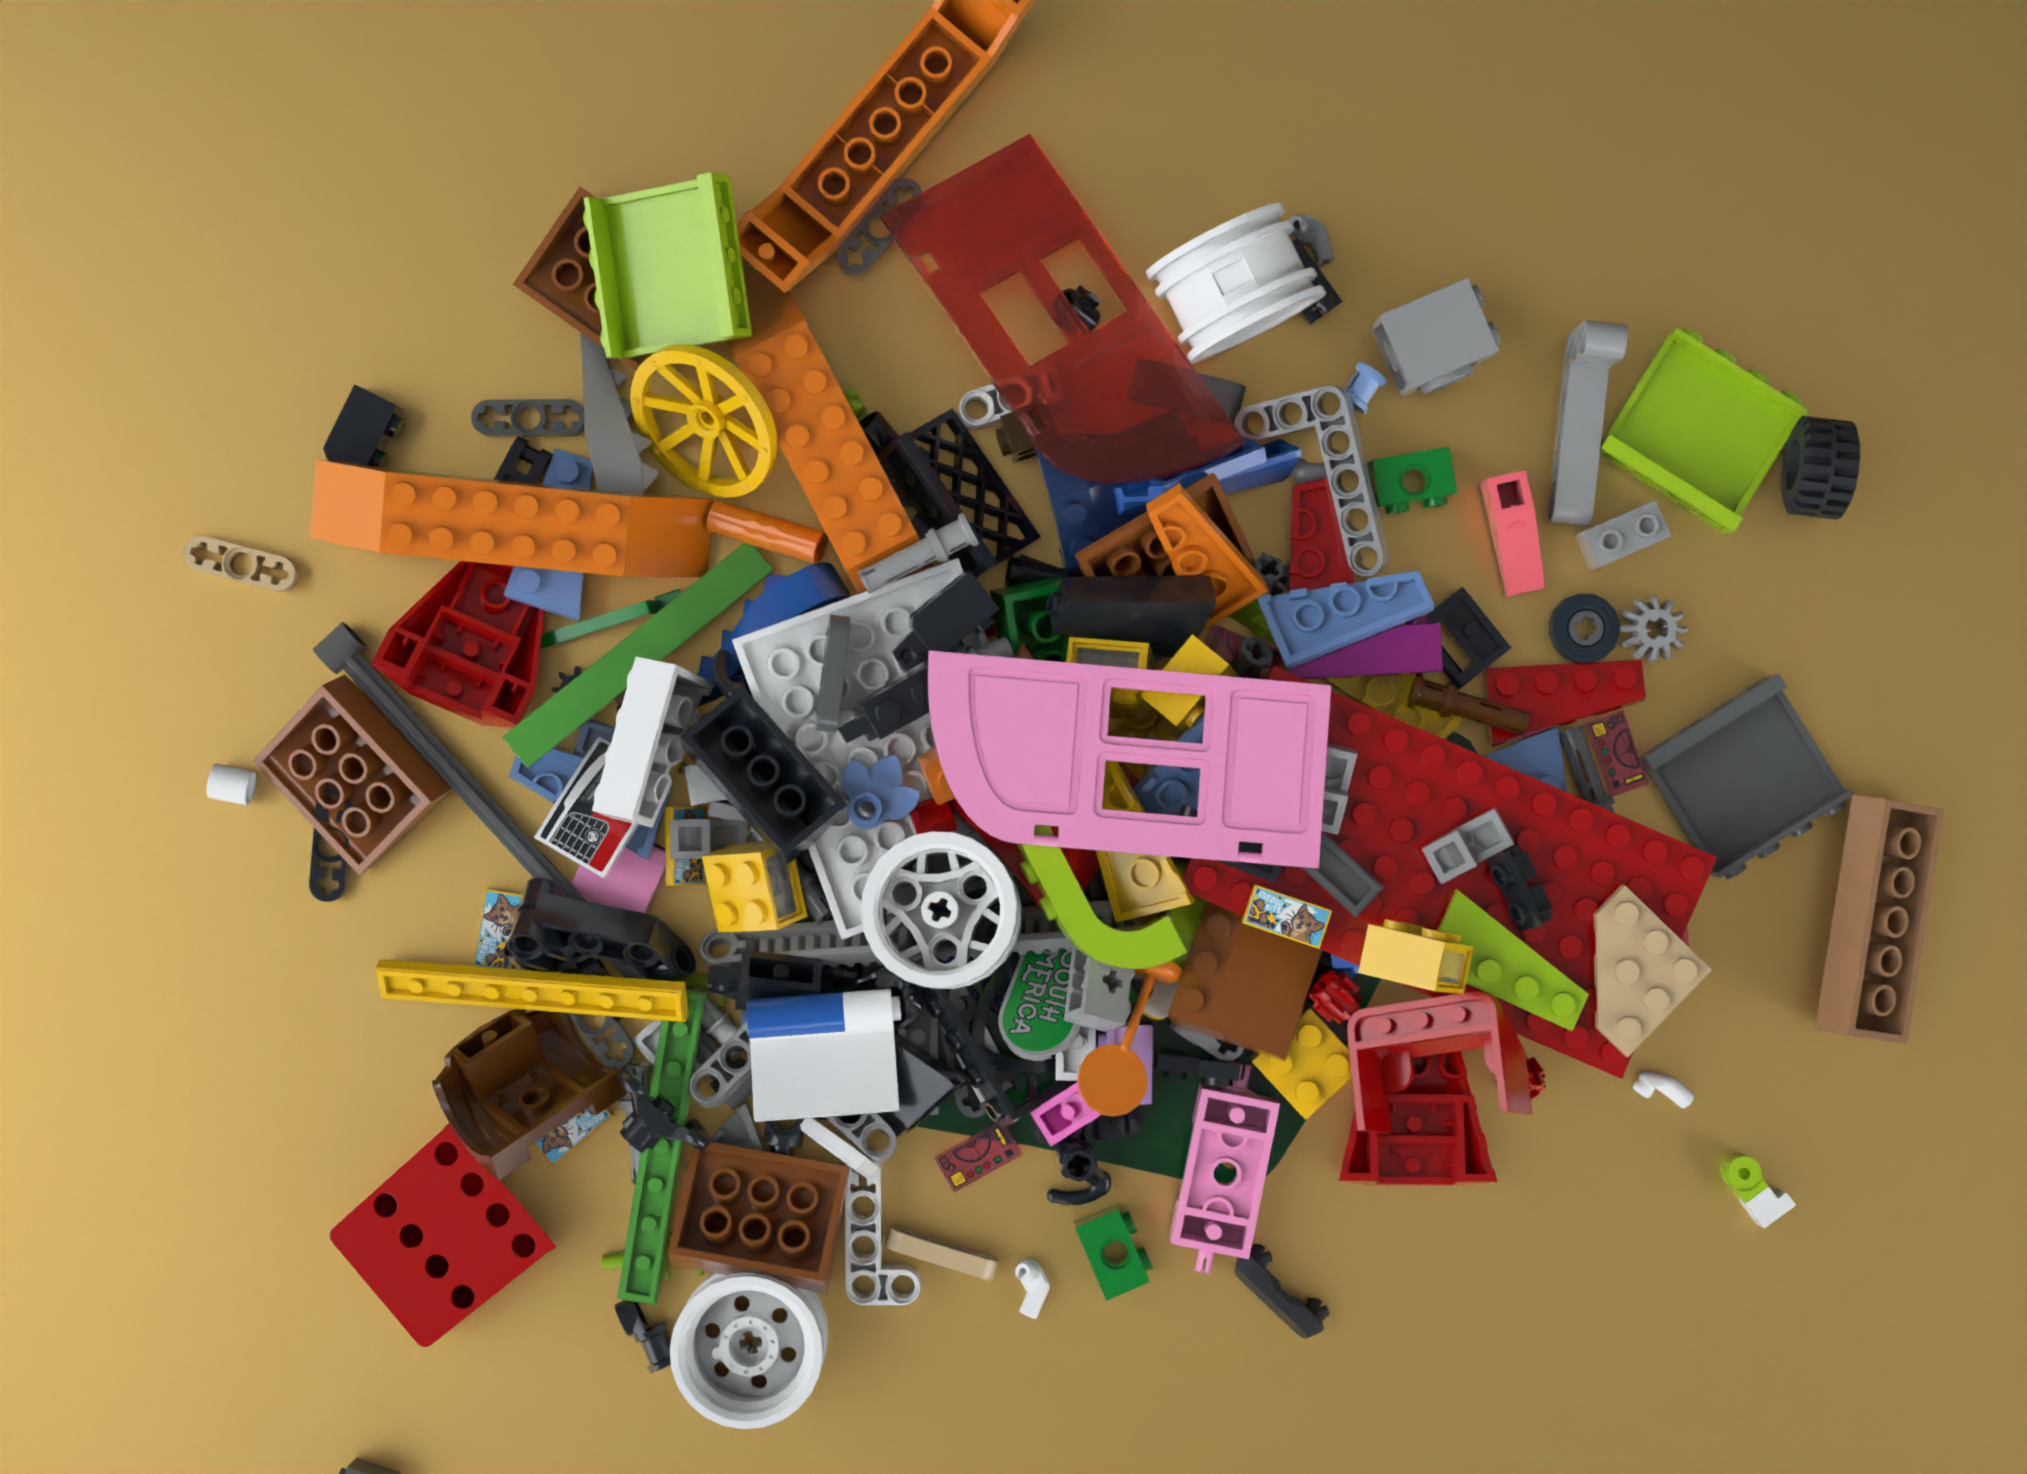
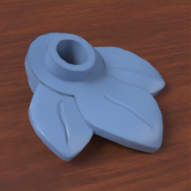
M892 755L882 758L869 769L854 759L846 766L842 775V787L849 797L847 805L848 816L856 826L863 829H872L879 826L885 819H902L919 802L921 795L919 791L901 786L903 771L897 756ZM868 801L872 802L875 806L874 814L869 817L863 816L860 810L862 804Z

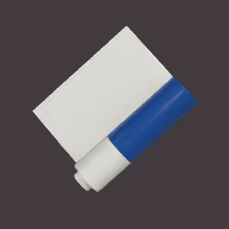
M891 989L747 999L746 1009L751 1052L754 1122L899 1111L893 1021L901 1020L900 996L892 997Z

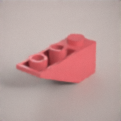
M1526 470L1488 478L1480 482L1506 597L1545 588L1535 508Z

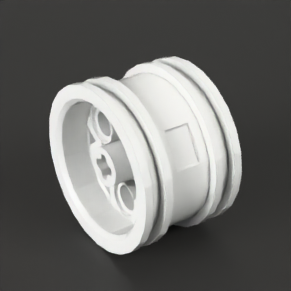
M1282 203L1265 205L1231 219L1175 249L1146 271L1149 281H1159L1160 285L1155 289V293L1158 299H1168L1183 332L1178 336L1181 345L1190 344L1192 348L1187 354L1190 363L1205 360L1242 344L1297 315L1325 296L1326 291L1321 285L1314 287L1312 283L1317 277L1315 269L1304 267L1289 237V234L1294 230L1291 221H1281L1280 219L1285 212Z
M931 831L914 835L901 841L878 860L867 878L862 894L861 919L865 937L874 955L889 971L905 981L920 986L937 989H956L973 985L983 980L1006 961L1016 945L1021 929L1022 904L1018 887L1009 869L988 848L970 837L957 833ZM947 854L952 871L940 874H927L929 856ZM958 856L970 859L973 862L961 868ZM917 862L916 873L906 870L913 863ZM973 877H981L987 884L986 893L979 899H971L965 892L967 881ZM910 883L916 888V899L910 905H900L896 900V890L900 885ZM998 900L1000 902V916L989 909ZM947 902L946 907L952 911L949 918L941 917L938 922L939 915L934 912L937 905L944 906ZM887 910L896 915L889 923L887 922ZM984 916L998 925L996 934L990 944L973 940L976 929ZM905 925L911 931L917 945L901 952L891 936ZM945 940L952 941L957 948L955 959L947 964L941 963L935 954L938 944ZM970 948L982 951L975 960L970 962ZM922 954L925 967L918 965L910 959Z

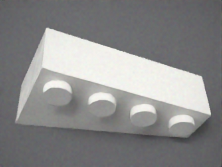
M635 657L633 668L627 677V689L623 703L617 712L616 728L612 742L605 754L606 763L600 784L596 787L592 811L612 819L653 827L672 783L669 771L672 766L682 761L685 754L680 736L688 730L689 726L692 727L699 721L702 713L696 709L702 695L710 696L714 683L676 664Z

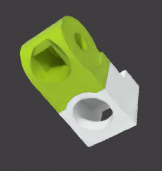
M1733 1153L1722 1162L1721 1175L1754 1222L1765 1229L1796 1206L1787 1192L1779 1188L1772 1192L1762 1178V1169L1759 1163L1753 1158L1741 1153Z

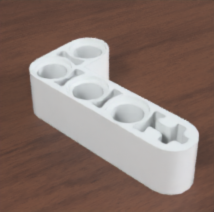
M868 1147L871 1151L877 1152L872 1147ZM873 1162L879 1168L871 1179H867V1185L859 1186L861 1174L850 1167L845 1196V1288L847 1296L858 1305L910 1304L916 1300L920 1293L922 1280L919 1271L911 1264L883 1263L882 1163ZM875 1184L876 1188L868 1185ZM860 1196L869 1197L874 1202L875 1209L867 1215L859 1214L854 1209L853 1201ZM859 1236H868L873 1240L875 1248L868 1254H862L856 1251L853 1241ZM861 1275L869 1276L874 1281L875 1288L869 1293H861L854 1287V1279ZM906 1275L913 1280L915 1286L911 1291L901 1293L894 1288L893 1280L897 1276Z

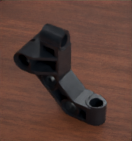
M538 877L528 880L525 884L508 942L503 949L504 957L518 970L558 972L588 958L631 965L641 975L650 980L678 981L694 974L696 970V961L692 950L658 917L571 899L554 882Z

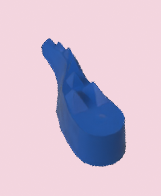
M821 562L813 564L789 576L770 574L766 577L764 590L755 601L747 599L744 602L743 617L732 632L725 629L722 631L721 648L719 649V651L727 650L731 655L728 672L732 681L739 682L745 679L732 639L851 597L837 570L831 563ZM717 653L714 657H701L699 672L696 675L714 683V687L710 696L702 695L698 707L724 696L714 679L713 665Z

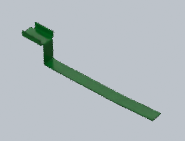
M680 589L655 596V600H646L543 633L540 649L641 616L656 614L682 592H678Z

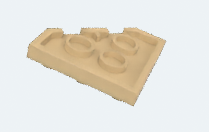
M1621 884L1593 913L1596 954H1594V982L1597 1003L1595 1028L1625 1057H1629L1712 969L1634 893Z

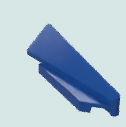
M1246 437L1237 439L1114 486L1118 514L1123 516L1146 511V504L1179 483L1186 489L1213 472L1217 476L1225 494L1283 482L1290 476L1302 456L1301 449L1282 439H1277L1264 445H1260Z

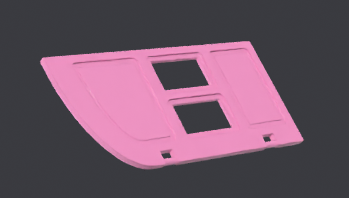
M929 651L928 702L931 727L939 761L957 802L967 816L990 836L1001 841L1024 845L1319 868L1331 685ZM1111 688L1206 696L1202 744L1107 736ZM1105 761L1200 769L1197 817L1102 809ZM1035 825L1059 827L1058 837L1034 835ZM1239 842L1261 843V853L1238 852Z

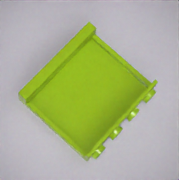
M709 172L697 175L696 180L602 199L584 198L585 211L583 220L589 233L591 247L589 262L595 275L597 289L595 291V303L600 310L602 324L600 339L606 352V358L628 359L651 355L669 345L688 344L701 346L752 337L730 175Z
M1675 328L1666 335L1602 437L1600 456L1724 534L1736 531L1743 519L1740 516L1787 442L1798 419L1801 416H1808L1810 411L1801 406L1803 401L1795 394L1786 390H1782L1780 393L1769 386L1770 380L1763 374L1749 369L1747 372L1735 364L1736 358L1728 352L1718 348L1713 351L1702 344L1703 338L1698 333L1688 328H1683L1682 330Z

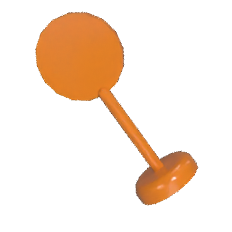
M1172 961L1151 968L1135 969V973L1145 979L1121 1045L1108 1044L1098 1046L1085 1056L1079 1066L1077 1076L1079 1093L1087 1106L1098 1114L1111 1117L1128 1114L1139 1106L1146 1094L1148 1078L1145 1066L1138 1055L1130 1050L1154 982L1175 984L1181 976L1182 968Z

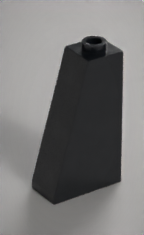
M1205 575L1063 577L1056 592L1052 591L1048 597L1046 614L1050 615L1053 633L1076 638L1149 643L1154 655L1173 658L1192 634L1199 638L1217 602L1212 579Z
M894 1031L899 1111L877 1114L892 1128L896 1137L911 1132L966 1081L961 1075Z

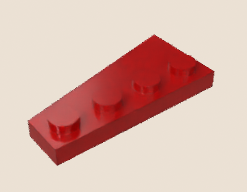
M1328 478L1292 486L1289 593L1290 590L1306 588V590L1319 589L1341 582H1346V584L1355 583L1352 569L1347 560Z
M1642 660L1486 668L1483 672L1487 700L1530 712L1529 722L1523 736L1489 726L1491 747L1504 744L1505 741L1518 737L1524 738L1538 734L1539 731L1558 725L1561 727L1571 724L1578 719L1591 715L1597 716L1643 702L1646 698Z

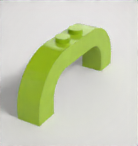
M1035 825L1034 835L1054 836L1051 826ZM1017 844L1025 860L1019 863L1021 870L1030 885L1037 883L1043 895L1038 902L1046 918L1049 921L1055 919L1070 943L1087 957L1108 966L1144 969L1165 964L1187 952L1169 916H1160L1142 927L1131 931H1119L1108 927L1094 914L1060 847Z

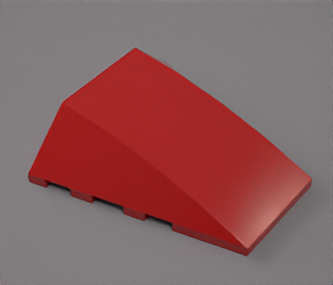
M1461 1051L1413 1058L1414 1077L1409 1087L1400 1092L1387 1093L1391 1133L1380 1134L1358 1131L1356 1111L1354 1110L1338 1182L1371 1186H1461L1498 1182L1490 1162L1484 1133H1482L1476 1111L1477 1106L1474 1095L1471 1094L1467 1079L1468 1074Z

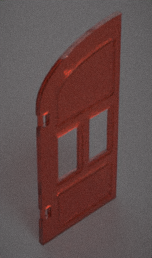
M1031 134L1022 137L881 215V221L909 262H912L922 277L924 284L1016 419H1019L1037 450L1047 462L1058 470L1087 481L1101 483L1142 482L1191 470L1225 456L1244 445L1245 440ZM1077 239L1128 310L1089 332L1040 261ZM928 254L937 270L930 273L921 260V256ZM1018 272L1068 343V345L1029 366L981 295L984 291ZM1032 411L1036 412L1045 426L1040 431L1037 430L1027 415Z

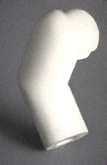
M1648 1070L1638 1074L1640 1078L1633 1084V1089L1641 1096L1650 1098L1656 1089L1680 1108L1688 1107L1694 1099V1093L1676 1078Z
M1029 1259L1018 1263L1015 1269L1017 1279L1021 1280L1027 1292L1019 1312L1030 1318L1037 1319L1049 1292L1050 1283L1041 1265Z

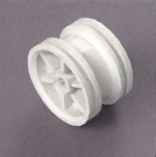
M737 1272L728 1275L712 1273L706 1277L691 1294L687 1304L681 1311L673 1329L670 1344L671 1370L678 1389L689 1405L705 1418L722 1426L737 1429L763 1428L784 1420L798 1410L812 1393L819 1378L826 1354L829 1337L828 1324L821 1300L815 1291L795 1288L790 1283L771 1275L755 1272ZM739 1296L747 1297L750 1302L749 1308L745 1311H739L735 1307V1299ZM777 1308H784L787 1311L788 1317L783 1323H777L772 1318V1313ZM709 1323L717 1324L720 1328L719 1336L715 1338L709 1337L706 1333V1326ZM748 1331H752L754 1337H761L756 1347H752L750 1341H743ZM784 1348H793L796 1351L795 1359L792 1361L783 1360L781 1351ZM723 1362L729 1369L728 1374L725 1376L716 1374L714 1371L715 1364ZM760 1374L765 1376L767 1384L762 1388L755 1387L752 1384L753 1376Z

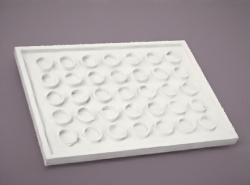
M958 558L890 582L871 594L868 591H864L732 639L753 699L842 797L847 805L849 797L842 787V775L848 763L854 759L869 769L880 759L892 755L899 758L902 766L903 782L901 786L919 791L921 794L919 802L933 798L917 761L920 755L935 745L930 712L881 740L876 738L870 742L864 734L846 744L838 728L855 718L851 710L859 705L858 702L928 663L927 659L906 671L894 658L891 651L911 631L908 627L910 614L963 573ZM830 614L850 617V632L836 733L816 730L818 698ZM974 630L962 639L965 646L957 653H966V647L968 646L975 648L988 644L985 631L978 635ZM868 801L862 804L860 809L862 815L869 817L874 814L875 806L872 802ZM950 806L957 826V830L951 832L970 837L995 854L975 829L972 831ZM846 807L821 837L808 848L842 940L864 932L861 919L862 894L867 878L878 860L894 845L916 835L909 814L899 820L885 819L879 826L872 829H863L852 823ZM947 854L929 856L927 874H940L952 871ZM958 856L961 868L973 862L970 859ZM917 862L913 863L906 870L916 873ZM973 877L967 881L965 892H972L987 886L983 878ZM910 883L900 885L896 890V900L903 906L913 903L917 895L914 885ZM887 910V922H890L896 915Z

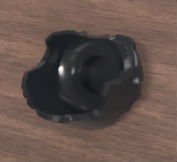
M886 967L880 968L854 983L853 992L891 989L892 997L900 996L901 1020L893 1021L894 1030L909 1029L918 1022L923 1012V1003L919 989L914 983L905 981Z

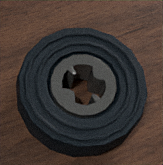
M1576 594L1564 599L1554 609L1549 620V637L1553 647L1563 658L1575 663H1593L1605 658L1615 648L1620 636V621L1615 609L1604 598L1594 594ZM1585 617L1591 621L1588 625L1594 626L1593 634H1587L1584 639L1578 637L1580 631L1575 632V624L1583 622Z

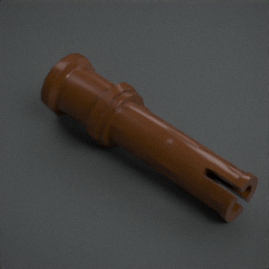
M1419 673L1414 678L1407 702V707L1409 708L1419 706L1438 712L1439 717L1443 718L1450 717L1451 715L1460 716L1491 727L1507 730L1520 736L1524 735L1530 718L1529 711L1512 708L1498 702L1459 692V687H1456L1455 684L1449 683L1445 686L1425 680L1423 675Z

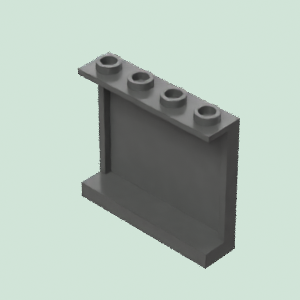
M1779 674L1767 675L1638 756L1639 762L1691 845L1717 857L1710 872V875L1713 877L1721 878L1725 876L1726 879L1737 876L1747 868L1745 862L1756 855L1761 859L1772 854L1780 848L1778 841L1790 834L1793 838L1804 834L1813 827L1812 820L1823 813L1826 817H1829L1847 806L1844 800L1854 794L1851 789L1843 788L1783 692V689L1787 686Z

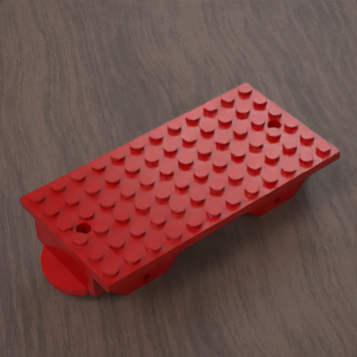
M1272 666L1267 680L1315 684L1275 666ZM1331 691L1327 743L1355 749L1358 755L1347 792L1348 800L1338 835L1329 832L1324 833L1384 888L1357 917H1354L1301 867L1282 866L1274 884L1216 860L1189 859L1182 875V879L1189 892L1241 916H1244L1254 884L1332 910L1320 949L1360 966L1369 924L1383 926L1384 920L1388 919L1437 930L1455 890L1460 891L1589 994L1573 1031L1497 998L1516 1034L1622 1079L1633 1053L1629 1057H1625L1595 1028L1597 1003L1594 982V954H1596L1593 913L1621 884L1625 885L1689 947L1687 926L1717 857ZM1495 807L1515 842L1514 845L1519 844L1521 850L1526 849L1537 876L1527 880L1526 883L1528 887L1537 883L1542 884L1553 906V909L1550 911L1553 918L1544 922L1542 927L1519 931L1517 924L1512 921L1508 914V905L1500 888L1491 878L1490 867L1486 859L1479 862L1476 867L1441 884L1424 855L1422 847ZM1467 983L1465 985L1464 993L1473 991L1484 992ZM1402 984L1432 998L1456 994L1431 991Z

